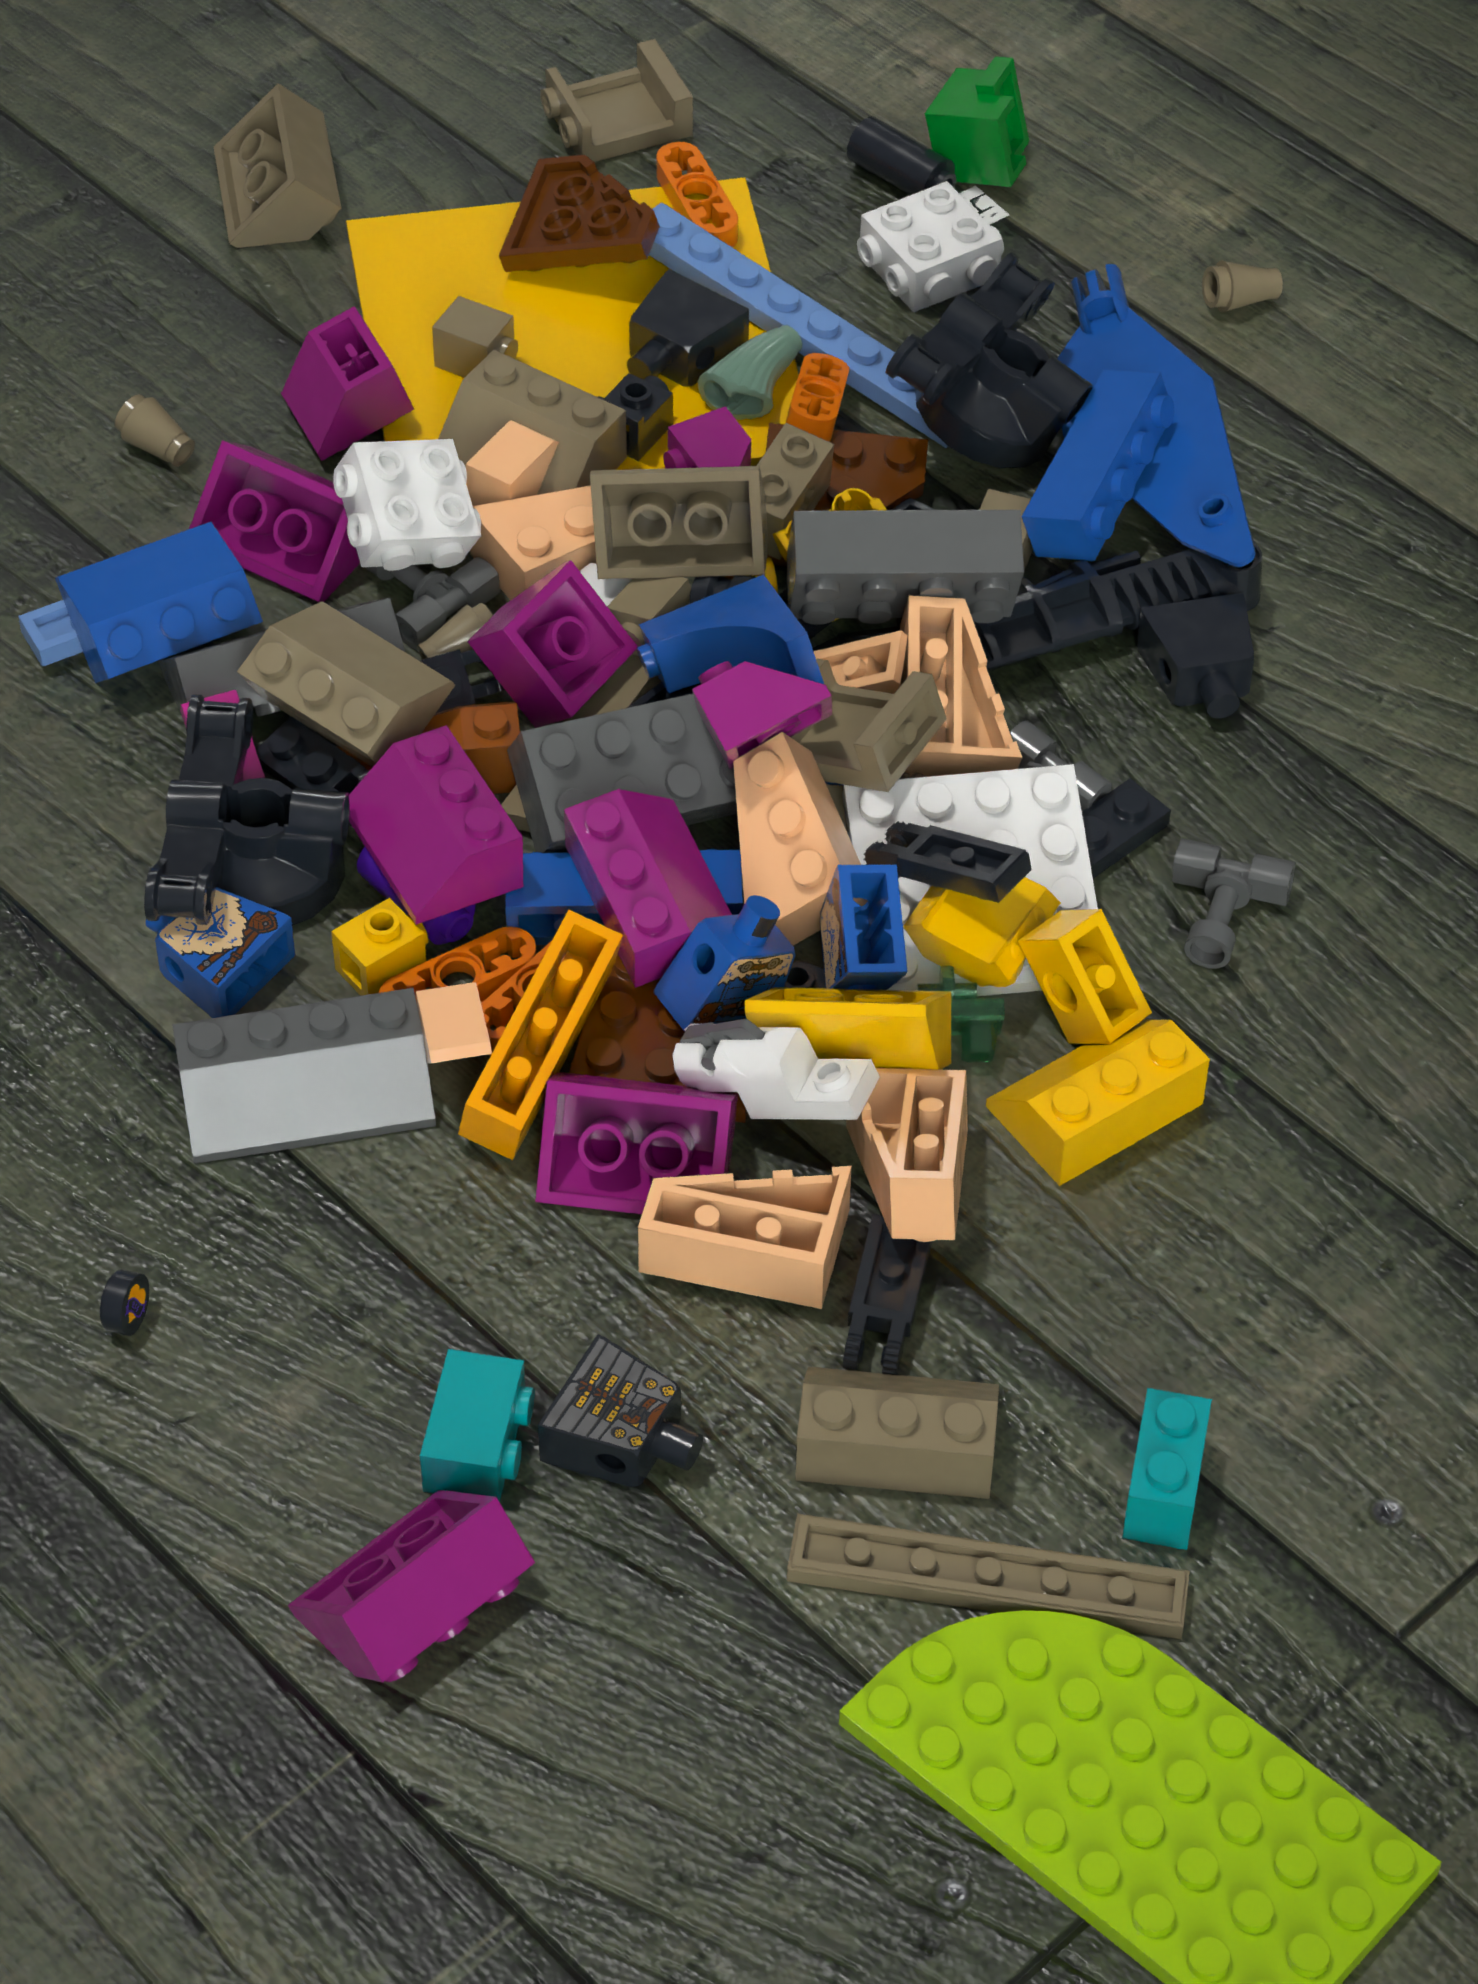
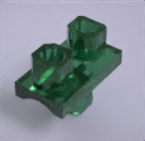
M940 966L939 983H918L917 991H951V1036L960 1035L961 1060L968 1063L993 1061L997 1035L1001 1033L1005 1017L1004 998H977V982L955 983L953 966Z

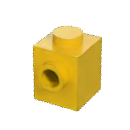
M390 898L331 931L335 970L360 996L379 993L380 987L389 978L426 962L425 945L428 944V935L423 924L416 925L410 915H406Z

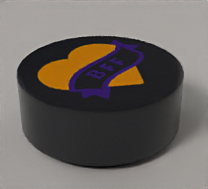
M120 1269L108 1279L100 1302V1320L106 1331L131 1336L139 1329L145 1317L149 1301V1282L144 1274Z

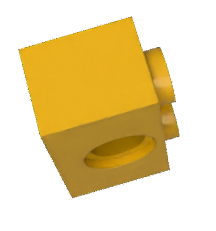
M1102 909L1060 910L1018 940L1069 1044H1111L1152 1014Z

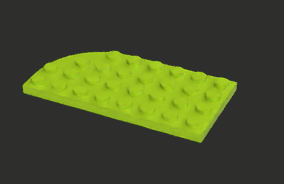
M1021 1610L983 1615L946 1626L920 1639L902 1651L875 1675L839 1712L840 1726L1164 1984H1342L1438 1876L1442 1863L1171 1657L1143 1639L1098 1620L1052 1611Z

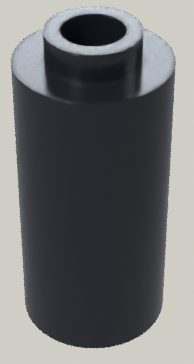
M874 116L862 120L849 139L847 156L850 161L908 195H913L946 181L953 188L956 185L955 164L952 160Z

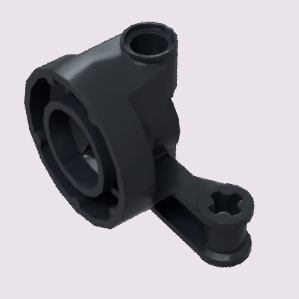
M1012 252L1002 259L989 279L971 297L964 292L959 294L946 309L938 324L922 338L911 334L897 349L888 363L885 372L893 379L899 376L915 388L916 407L928 428L948 447L973 461L998 468H1025L1042 460L1063 423L1067 424L1073 419L1094 386L1055 357L1049 359L1045 350L1037 342L1016 331L1025 322L1031 320L1042 308L1050 296L1055 283L1049 278L1041 280L1018 263L1019 257Z
M193 694L190 698L187 711V737L184 760L179 780H171L167 793V831L160 859L154 867L150 868L145 885L144 909L146 920L158 921L160 916L195 918L198 925H208L212 915L214 895L217 887L290 916L293 926L317 915L335 899L345 878L343 845L346 842L349 828L348 792L298 788L292 790L280 781L268 778H254L243 781V767L253 730V704L250 698H241L238 703L205 701L204 697L198 694Z

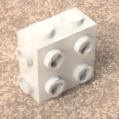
M946 181L861 214L860 238L857 241V249L863 263L868 267H872L886 282L890 292L894 296H899L913 312L959 295L962 292L984 285L1001 262L1004 243L999 231L994 226H990L974 210L971 202L967 198L962 197Z
M453 439L356 442L351 445L334 469V489L337 496L343 500L348 518V538L351 545L356 547L361 567L383 566L385 570L396 571L410 565L433 564L437 568H447L462 562L481 537L480 515L473 508L466 485V467L458 458Z

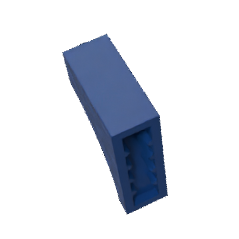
M764 575L639 624L645 641L644 645L637 647L643 668L649 679L658 676L668 693L700 683L698 677L701 674L726 661H730L732 667L746 661L824 684L808 633Z

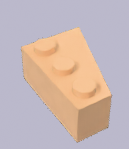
M591 486L473 506L480 515L481 537L471 548L470 553L473 558L480 557L494 567L499 574L500 589L510 600L566 561L571 560L579 571L589 563H596Z
M909 595L900 624V630L908 635L900 686L912 671L932 674L947 720L905 772L910 775L921 773L931 777L1018 769L1022 755L1017 741L1013 742L1004 718L1005 708L1000 694L995 693L986 668L988 661L966 600L963 598Z
M781 732L734 760L733 765L744 904L748 897L753 895L762 896L774 902L780 910V916L775 925L794 946L821 930L820 911L837 865H861L812 751ZM853 898L860 906L868 902L863 898Z
M876 1068L880 1078L858 1119L846 1120V1128L892 1239H914L920 1242L955 1240L968 1133L966 1070Z
M852 1166L832 1167V1175L793 1177L792 1170L772 1171V1178L737 1181H734L733 1173L653 1178L638 1225V1270L641 1273L822 1309L849 1214Z

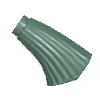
M782 325L779 328H774L748 340L700 375L698 390L703 401L713 410L726 406L734 418L739 420L755 419L770 413L773 408L774 386L796 358L797 353L802 349V340L799 334L792 327Z

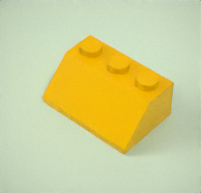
M774 987L745 1000L747 1020L757 1027L801 1028L807 1035L818 1059H872L875 1068L942 1070L951 1064V991Z
M1144 1019L1111 1044H1084L987 1098L986 1107L1048 1175L1061 1186L1201 1106L1204 1101L1210 1058L1172 1020Z

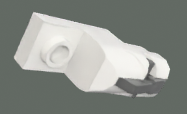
M747 1019L718 1024L713 1022L690 1024L684 1029L685 1033L680 1043H676L673 1052L674 1070L686 1087L697 1088L705 1092H738L751 1119L857 1120L880 1078L872 1059H818L807 1035L801 1028L757 1027Z

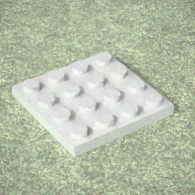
M1074 764L899 779L889 792L849 785L843 786L842 795L848 836L861 865L867 864L864 860V853L870 845L877 841L879 843L883 841L884 844H887L885 833L892 824L904 821L905 824L912 823L924 827L932 825L1025 849L1029 853L1032 868L1025 877L1046 887L1061 902L1053 915L1060 910L1098 909ZM900 877L898 882L904 926L931 885ZM904 927L908 972L888 989L951 991V999L1042 991L1026 957L1023 969L1015 983L1007 987H994L991 985L980 987L924 958Z

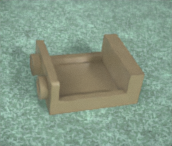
M655 39L637 43L636 68L571 85L566 84L556 67L545 70L546 88L542 89L540 93L543 110L549 119H555L565 147H572L576 155L585 154L593 162L693 136V96Z
M816 659L824 685L827 686L832 695V715L791 738L812 751L824 781L889 792L947 720L933 675L912 671L893 694L839 685L834 678L829 661Z

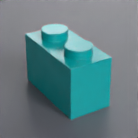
M448 1349L420 1452L423 1492L435 1493L438 1490L493 1496L497 1497L500 1502L505 1479L515 1480L520 1466L522 1443L515 1440L518 1426H529L534 1408L535 1388L525 1386L524 1360Z
M1147 1388L1122 1539L1187 1550L1212 1399Z

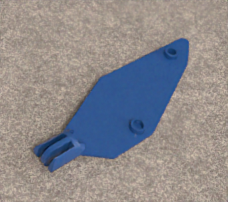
M1115 264L1105 265L1111 291L1106 289L1097 269L1085 273L1089 296L1086 295L1077 276L1074 277L1071 284L1080 326L1057 359L1093 385L1102 370L1159 372L1162 375L1167 393L1174 402L1173 421L1164 430L1155 447L1153 459L1145 466L1131 499L1183 545L1235 567L1249 564L1255 557V548L1213 378L1129 308L1121 270ZM1078 413L1073 417V419L1069 423H1063V425L1061 426L1064 438L1066 437Z

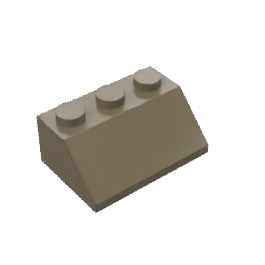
M279 83L214 146L229 244L236 248L309 240L323 226L329 225L341 209L324 113Z
M493 350L462 380L438 438L453 439L458 458L464 463L465 467L466 463L510 420L558 441L559 444L537 494L539 495L591 486V471L615 470L627 458L626 410Z
M760 466L595 470L590 472L598 579L765 575L768 556L766 496Z
M323 601L270 625L237 671L260 697L372 768L393 743L421 734L455 687V684L448 678Z
M808 1367L803 1382L798 1423L795 1481L990 1499L999 1384Z

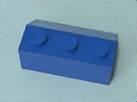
M212 522L55 578L95 683L263 622L242 566Z

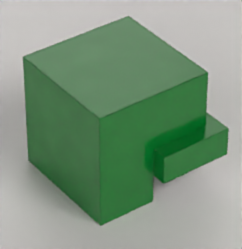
M995 56L986 70L956 68L925 112L932 150L954 162L956 182L1012 187L1027 164L1025 155L1021 154L1030 142L1014 59Z

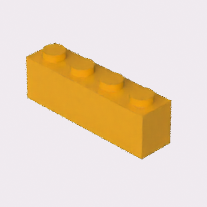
M568 910L465 1103L458 1135L508 1159L514 1160L546 1098L547 1080L560 1071L614 967L623 938L622 934Z

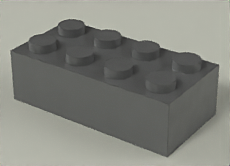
M1021 510L794 511L786 556L788 608L796 619H802L809 624H826L834 621L836 618H858L863 623L880 624L889 621L891 618H902L908 596L912 595L963 598L966 600L973 621L977 623H992L1001 620L1003 617H1011L1024 574Z
M693 694L524 730L519 733L507 749L536 852L568 853L565 846L564 809L617 789L673 799L686 825L737 814L734 768L729 769L697 710Z

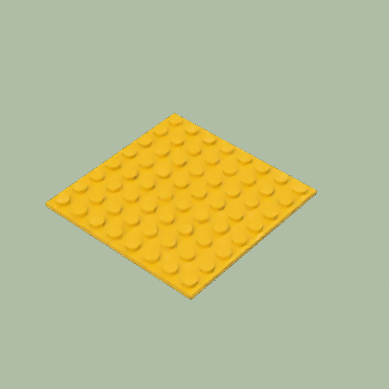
M746 178L718 180L738 214V241L733 248L771 272ZM662 187L629 190L632 199L639 204L644 202L653 209L660 203H664L674 210ZM689 194L685 197L691 200H703L709 196ZM521 202L346 220L362 318L392 363L414 407V410L396 419L393 423L382 427L384 441L436 440L439 438L464 377L435 367L432 326L458 296L514 316V339L518 341L516 360L596 397L601 396L605 398L629 373L627 361L631 357L629 354L630 318L660 278L670 268L649 255L647 260H638L633 263L614 262L592 264L586 267L547 268L534 272L527 270L505 272L499 259V253ZM712 218L708 219L707 223H712ZM749 320V340L766 332ZM795 359L774 386L773 408L770 413L755 419H736L751 438V466H757L766 452L769 423L784 425L786 423L799 376ZM661 374L657 376L667 385L669 391L673 392V425L713 411L703 401L698 390V382L693 386H682ZM626 425V431H628V432H629V425ZM668 430L639 461L627 456L615 470L665 469L663 454L668 451Z

